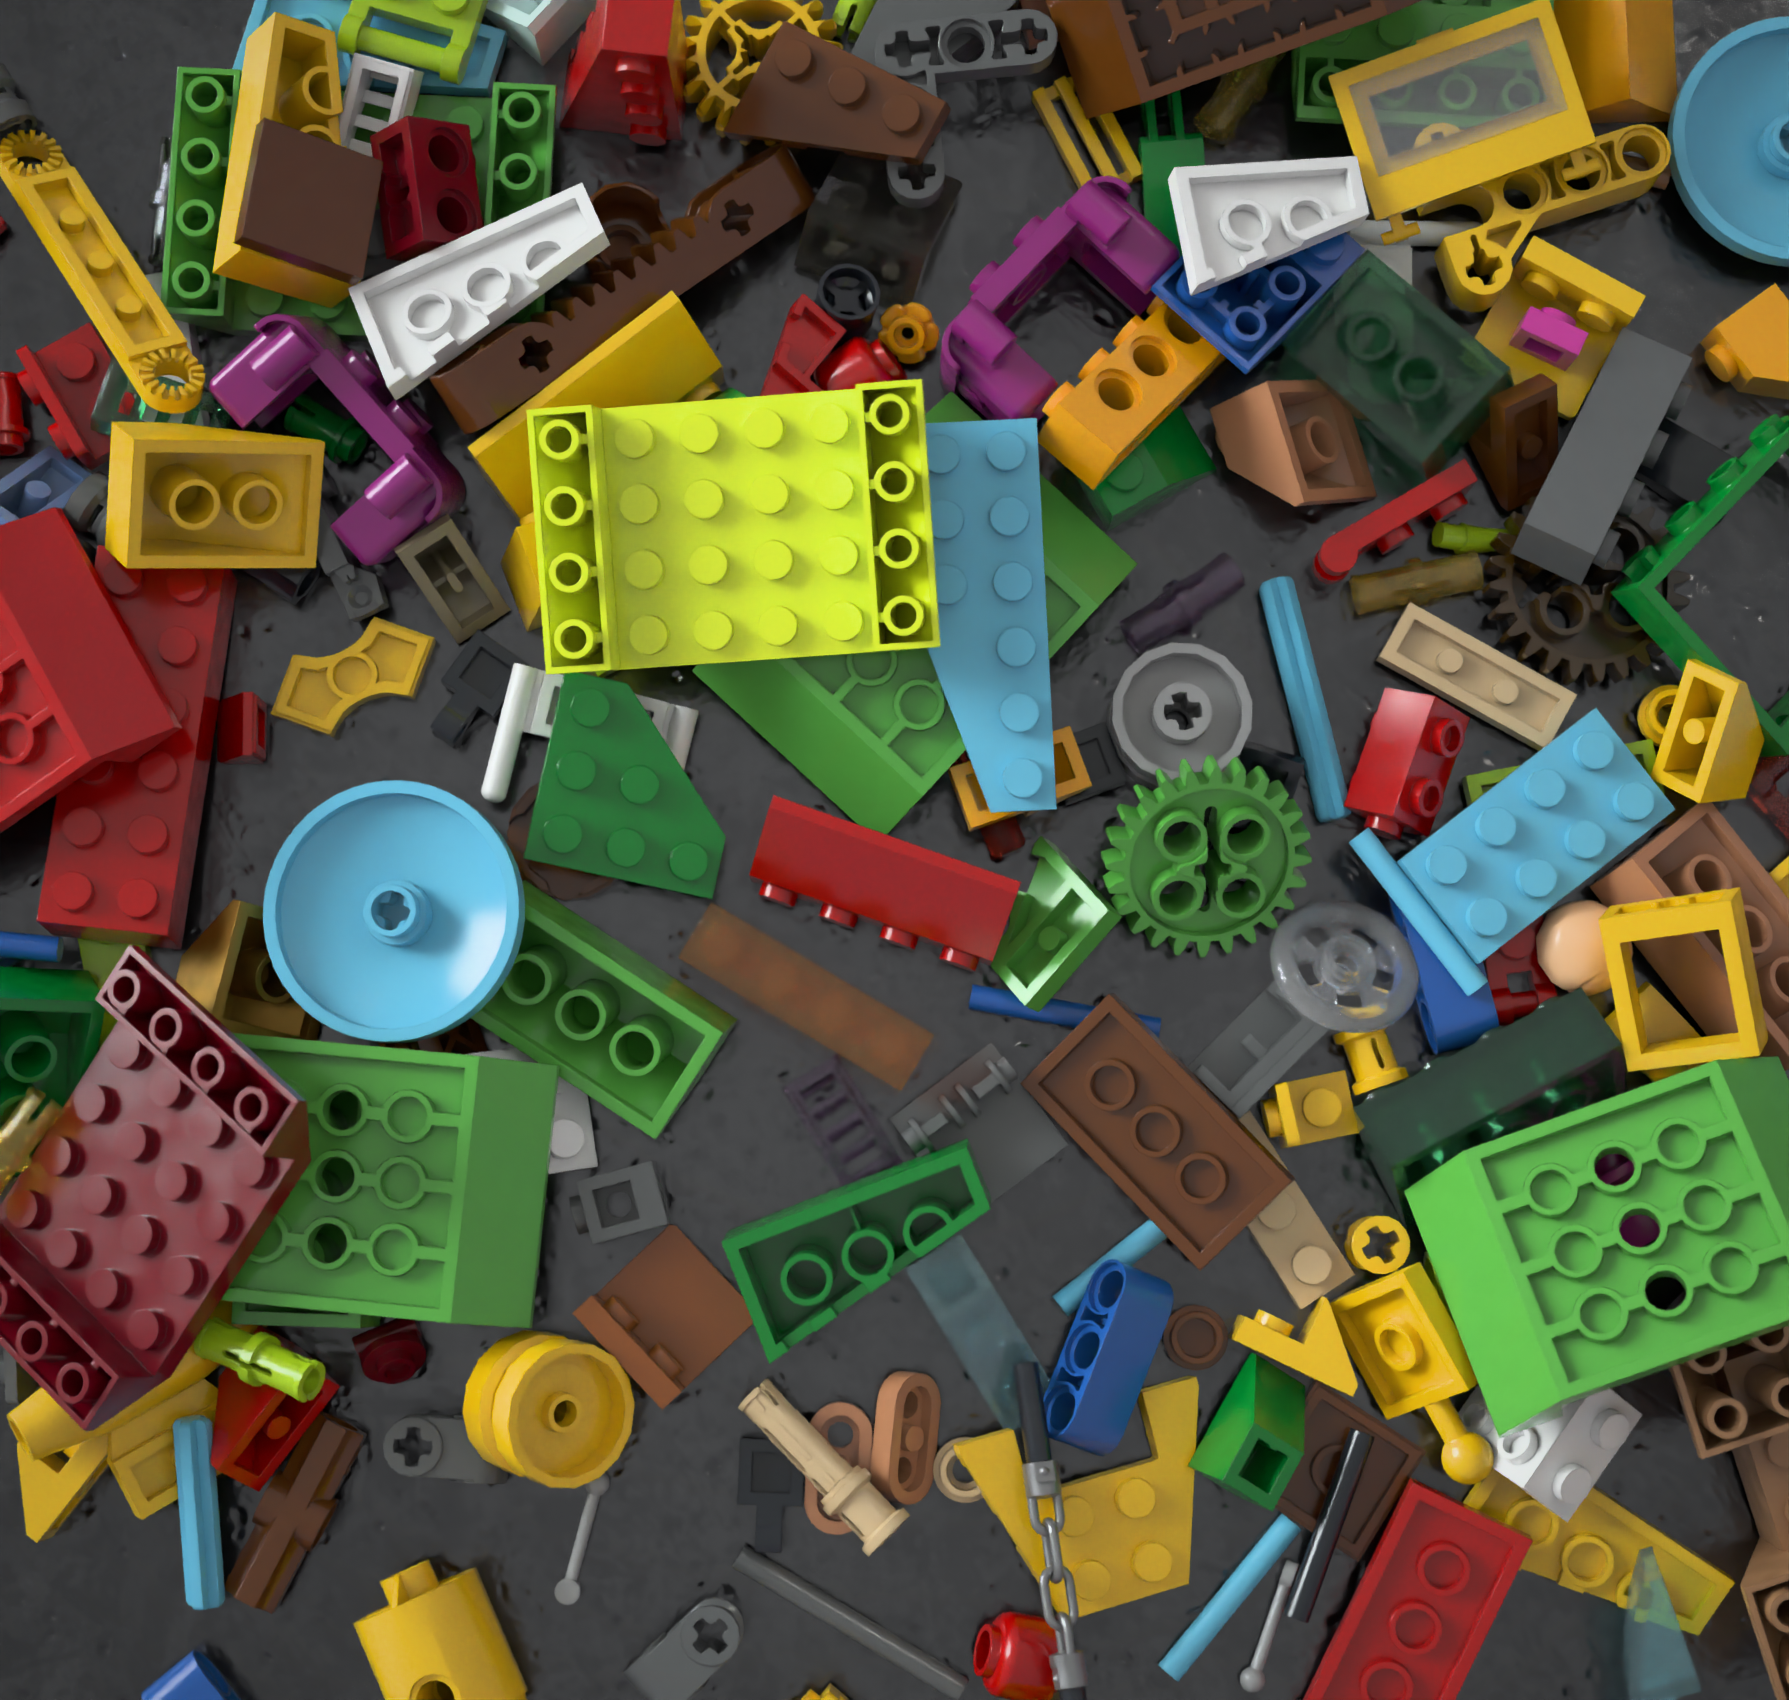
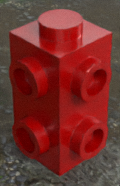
M1385 687L1377 712L1372 718L1370 731L1356 771L1351 778L1349 791L1343 806L1365 818L1366 821L1363 828L1367 829L1369 827L1378 836L1400 840L1402 833L1407 832L1429 837L1436 814L1442 806L1444 791L1457 754L1463 746L1465 731L1470 718L1434 695Z

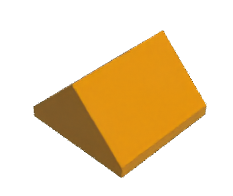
M1554 0L1553 12L1590 123L1669 122L1671 110L1677 96L1673 1Z

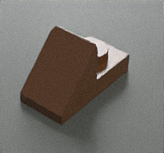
M1542 373L1489 397L1490 413L1464 426L1465 437L1500 506L1508 512L1523 505L1533 495L1535 497L1538 496L1559 454L1557 384Z

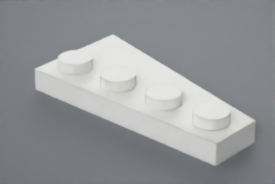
M580 183L349 287V293L386 385L395 401L610 246V243L583 183Z

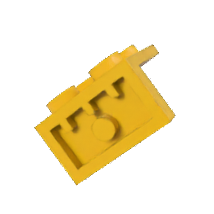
M1534 235L1515 263L1510 281L1489 310L1463 358V363L1506 388L1517 385L1540 373L1544 374L1557 384L1558 416L1565 420H1572L1604 365L1622 327H1627L1633 320L1646 296ZM1530 306L1539 310L1543 307L1558 309L1570 315L1576 321L1575 327L1589 333L1579 355L1566 371L1508 345L1518 323Z

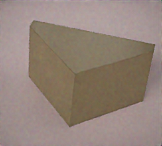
M448 514L394 548L457 644L468 639L478 629H483L511 610Z

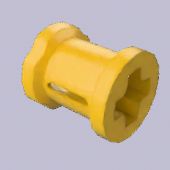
M1387 1016L1332 1035L1336 1045H1343L1356 1082L1351 1086L1354 1096L1409 1077L1406 1067L1398 1066L1385 1030L1390 1026Z
M1365 1216L1357 1219L1348 1227L1343 1249L1347 1260L1355 1268L1367 1270L1371 1273L1387 1274L1396 1271L1405 1263L1410 1253V1239L1407 1230L1399 1221L1389 1216ZM1369 1229L1373 1233H1387L1390 1242L1383 1246V1252L1386 1256L1383 1260L1379 1256L1364 1255L1362 1248L1370 1242L1367 1234Z

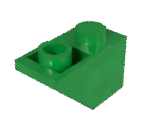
M1250 1352L1188 1466L1235 1496L1273 1512L1304 1455L1305 1385L1257 1354Z

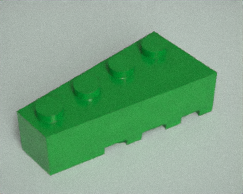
M966 1138L728 1230L722 1240V1245L769 1364L788 1352L792 1346L809 1334L818 1331L835 1319L839 1313L863 1296L872 1293L891 1280L892 1276L913 1261L923 1257L991 1209V1196L969 1139Z

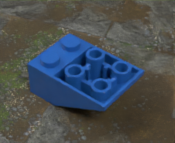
M1345 232L1193 296L1190 295L1182 255L1152 285L1150 290L1246 375L1299 329L1344 283L1365 252V249Z

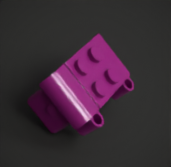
M1099 176L1090 179L1061 208L1058 206L1045 220L1039 215L1033 217L1014 238L1012 244L1017 249L1001 266L993 260L975 277L969 286V290L974 294L970 297L967 306L947 326L942 338L939 381L946 395L952 391L958 396L959 392L988 420L1037 418L1038 422L1045 415L1042 409L1049 400L1050 394L1059 385L1043 367L1015 343L1018 336L1006 325L1067 263L1070 256L1133 314L1140 316L1152 303L1157 295L1150 289L1179 259V249L1129 203L1132 189L1126 182L1113 176Z
M273 314L260 319L253 327L262 333L211 379L209 384L211 395L244 430L253 421L261 429L265 428L320 378L394 461L393 465L364 490L365 494L330 526L334 533L364 565L373 566L394 559L397 556L394 550L395 547L444 515L448 514L450 518L453 517L463 505L465 499L464 480L454 465L438 449L436 440L428 433L434 427V424L427 414L410 398H407L403 403L399 399L395 401L386 385L376 357L367 350L359 354L355 349H350L323 320L310 316Z

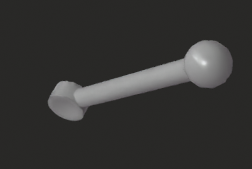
M606 1473L602 1474L598 1479L584 1484L588 1494L566 1576L557 1583L554 1593L556 1599L564 1605L575 1603L581 1595V1585L578 1582L579 1573L600 1496L604 1495L610 1487V1480Z
M1288 1559L1284 1565L1252 1663L1240 1675V1684L1249 1693L1259 1692L1265 1685L1266 1679L1262 1671L1299 1568L1298 1563Z

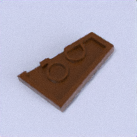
M784 20L723 132L729 139L751 142V139L778 142L784 147L805 150L807 147L843 151L849 156L921 165L951 108L946 101Z

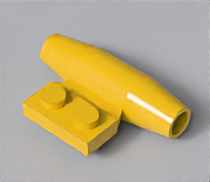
M220 1300L209 1318L213 1320V1317H218L231 1324L232 1301ZM231 1324L251 1334L259 1326ZM193 1342L170 1378L94 1431H84L42 1387L8 1413L7 1419L17 1441L32 1461L108 1433V1458L106 1460L134 1515L143 1520L178 1499L173 1437L174 1421L184 1416L205 1415L206 1418L211 1420L214 1432L218 1388L204 1378L221 1364L197 1356L194 1351ZM216 1470V1476L221 1474V1472Z

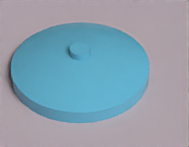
M1789 16L1765 19L1746 25L1721 39L1704 54L1683 82L1675 98L1668 124L1667 139L1671 149L1669 166L1673 181L1684 205L1699 225L1715 240L1746 258L1775 266L1789 267Z
M403 780L378 781L350 788L324 801L307 814L293 829L279 850L270 870L263 902V926L268 953L279 979L292 998L312 1017L331 1029L348 1036L381 1043H408L435 1037L454 1029L480 1011L496 994L512 969L521 944L525 922V898L519 868L513 853L496 827L481 812L453 794L431 785Z

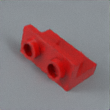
M88 322L35 353L28 345L16 350L19 359L25 367L16 376L36 407L44 402L56 421L48 426L47 429L64 458L68 460L76 455L90 471L109 461L112 421L138 422L134 394L96 328Z

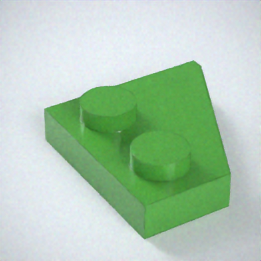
M1043 836L1037 839L1031 852L1032 855L1039 858L1028 892L1018 891L1009 915V927L1001 937L991 964L992 969L1024 1006L1038 1013L1122 918L1059 847Z

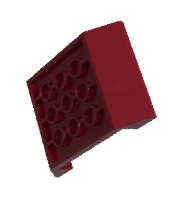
M134 945L127 947L95 998L118 1022L0 1205V1345L84 1431H94L171 1377L311 1162L307 1101L144 951Z

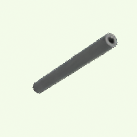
M744 1545L734 1562L733 1569L950 1699L958 1700L962 1695L969 1678L760 1553L755 1552L750 1547Z

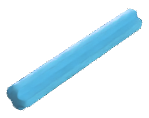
M1290 576L1272 578L1260 585L1259 593L1300 755L1305 760L1304 771L1316 818L1319 822L1343 819L1351 814V810L1343 806L1348 791L1294 580Z

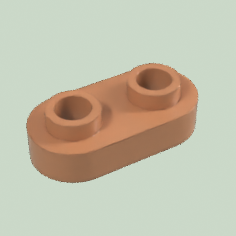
M909 1371L894 1372L884 1381L878 1394L870 1473L872 1474L871 1483L889 1502L906 1505L915 1504L926 1496L933 1482V1465L937 1451L941 1397L936 1382L930 1376L923 1373Z
M844 1401L832 1402L821 1407L812 1417L810 1424L852 1468L859 1465L862 1469L865 1467L870 1472L873 1431L866 1413L858 1406ZM836 1422H845L853 1430V1438L845 1446H836L828 1438V1429ZM805 1476L804 1507L811 1523L822 1532L833 1535H841L853 1531L837 1514L829 1516L823 1510L824 1505L820 1501L824 1496Z

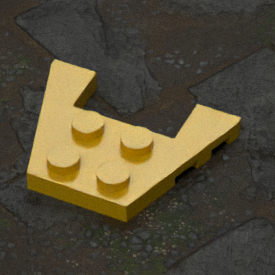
M1188 1375L1141 1389L1138 1403L1152 1453L1150 1458L1061 1484L1065 1524L1059 1532L1063 1566L1070 1570L1075 1582L1079 1609L1078 1617L1189 1584L1195 1470L1190 1468L1188 1464L1196 1452L1199 1384L1196 1376ZM1006 1428L954 1443V1452L959 1461L973 1477L982 1492L981 1495L993 1514L998 1516L1016 1544V1549L1039 1584L1041 1573L1046 1568L1041 1535L1035 1532L1030 1522L1022 1472L1023 1463L1014 1430ZM1052 1497L1037 1499L1041 1524L1046 1517H1050L1055 1521ZM1049 1579L1051 1601L1057 1613L1063 1611L1069 1616L1064 1579L1059 1584H1054Z

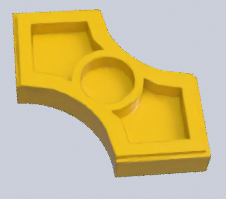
M374 617L363 635L354 644L341 652L317 658L293 655L271 714L276 718L334 738L337 729L344 719L353 710L366 702L389 696L406 697L415 700L437 641L434 637Z

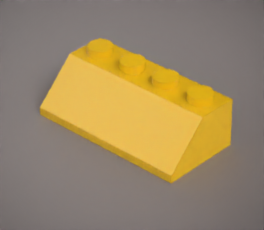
M670 291L467 448L483 478L519 522L521 518L534 512L526 410L594 405L602 409L713 400L722 393L719 386L725 382L723 366L680 299L673 291Z

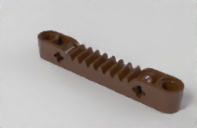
M781 143L771 146L746 160L697 193L689 202L685 217L674 218L670 221L671 230L653 232L650 234L651 243L637 244L630 248L631 257L615 258L610 261L612 270L595 271L592 273V284L573 286L570 288L572 297L555 298L550 302L552 311L534 312L530 315L531 322L524 324L508 323L496 328L432 374L429 379L462 432L469 434L480 430L548 386L670 291H673L677 297L810 207L817 197L790 149L784 147ZM726 209H727L728 212H729L730 217L727 218V219L725 220V222L723 223V224H724V228H723V227H722V224H721V221L726 218V216H727V211H726ZM522 343H529L532 349L525 357L528 366H521L518 359L525 353Z

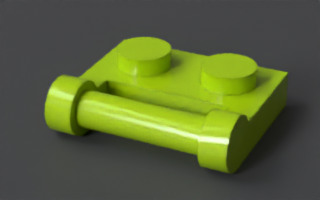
M352 0L348 14L344 16L340 25L337 50L354 55V52L360 54L361 51L410 64L438 72L440 80L460 85L468 67L488 0ZM374 15L451 37V40L446 48L372 28L370 23Z

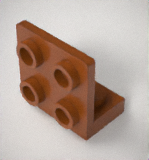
M674 1224L668 1225L597 1294L591 1295L572 1313L597 1341L616 1358L625 1371L662 1410L753 1324L743 1296Z

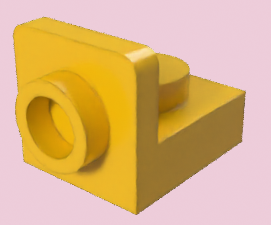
M1345 1070L1274 1084L1268 1090L1270 1099L1261 1100L1260 1102L1268 1138L1278 1137L1281 1149L1359 1133Z

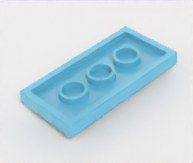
M1595 708L1396 863L1477 965L1672 813L1675 808L1602 714Z

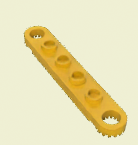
M30 129L29 134H25L24 130H17V135L13 132L7 134V139L3 138L0 144V177L142 400L150 407L165 413H184L195 408L203 396L206 374L204 373L203 365H199L198 359L192 355L187 347L188 341L75 167H71L61 152V146H56V140L53 137L47 139V134L43 132L40 136L35 135L36 130ZM23 156L35 157L43 161L42 167L40 164H36L35 169H32V164H28V167L24 168V163L21 161L18 164L17 158ZM163 375H172L181 378L186 384L184 388L178 386V389L175 390L174 386H170V390H167L166 384L163 383L159 386L160 381L158 379L155 380V378Z

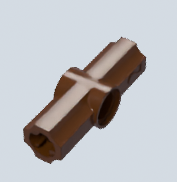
M324 1411L319 1413L300 1438L284 1471L280 1469L257 1506L252 1522L256 1525L246 1545L239 1553L232 1572L228 1575L225 1583V1590L231 1593L235 1599L271 1614L276 1612L306 1552H312L325 1532L339 1502L335 1496L363 1447V1442L367 1436L366 1433L335 1415Z

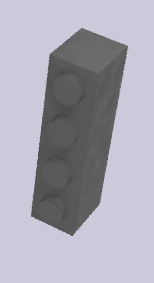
M1624 326L1622 327L1522 526L1511 551L1512 554L1580 586L1591 564L1604 569L1621 533L1610 529L1617 513L1625 518H1629L1645 486V483L1634 479L1640 465L1653 469L1669 437V434L1658 430L1664 416L1675 421L1677 420L1693 388L1692 385L1682 381L1693 359L1692 357Z

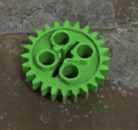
M1207 755L1202 772L1195 773L1186 758L1181 759L1179 777L1172 780L1162 769L1155 770L1159 787L1154 791H1150L1146 787L1136 784L1133 788L1140 801L1138 806L1118 804L1116 807L1122 821L1126 825L1106 827L1105 830L1111 845L1115 848L1101 851V858L1106 869L1111 870L1103 875V881L1109 894H1115L1111 901L1116 911L1120 915H1126L1125 919L1134 934L1145 929V934L1152 947L1156 948L1168 937V942L1174 955L1178 956L1184 951L1189 941L1194 943L1200 957H1206L1211 941L1219 940L1226 954L1232 953L1233 936L1240 933L1248 942L1254 944L1257 941L1253 926L1261 922L1267 927L1277 928V921L1271 911L1276 906L1293 910L1295 904L1286 891L1287 888H1301L1307 884L1301 871L1296 868L1312 862L1311 855L1305 845L1302 844L1311 838L1303 821H1298L1303 816V813L1294 798L1287 800L1289 794L1279 779L1269 784L1270 779L1259 765L1246 776L1244 766L1240 759L1233 757L1228 763L1224 772H1221L1213 755ZM1213 806L1209 816V824L1207 822L1206 830V827L1204 826L1205 810L1208 807ZM1246 819L1252 820L1247 829L1242 832L1228 833L1235 823ZM1182 821L1189 822V825L1181 833L1173 836L1164 835L1173 824ZM1208 838L1211 841L1215 850L1208 851ZM1204 864L1206 868L1205 877L1198 865ZM1247 879L1239 889L1231 892L1224 891L1228 884L1234 880ZM1185 881L1177 891L1169 894L1161 893L1164 887L1171 882ZM1207 885L1209 889L1208 903L1201 907Z

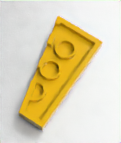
M1493 1468L1483 1481L1474 1485L1463 1503L1530 1535L1533 1541L1519 1571L1523 1569L1554 1580L1558 1585L1579 1593L1587 1592L1616 1603L1618 1607L1699 1636L1735 1583L1729 1574L1595 1485H1593L1587 1497L1582 1501L1568 1522L1551 1512L1518 1485Z

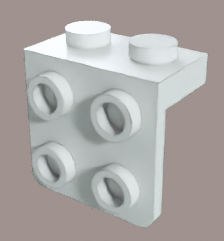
M1478 1384L1458 1412L1467 1431L1483 1436L1490 1443L1494 1452V1463L1492 1466L1494 1470L1514 1482L1566 1522L1570 1520L1579 1505L1587 1497L1593 1485L1642 1417V1414L1612 1389H1608L1563 1405V1417L1499 1439Z

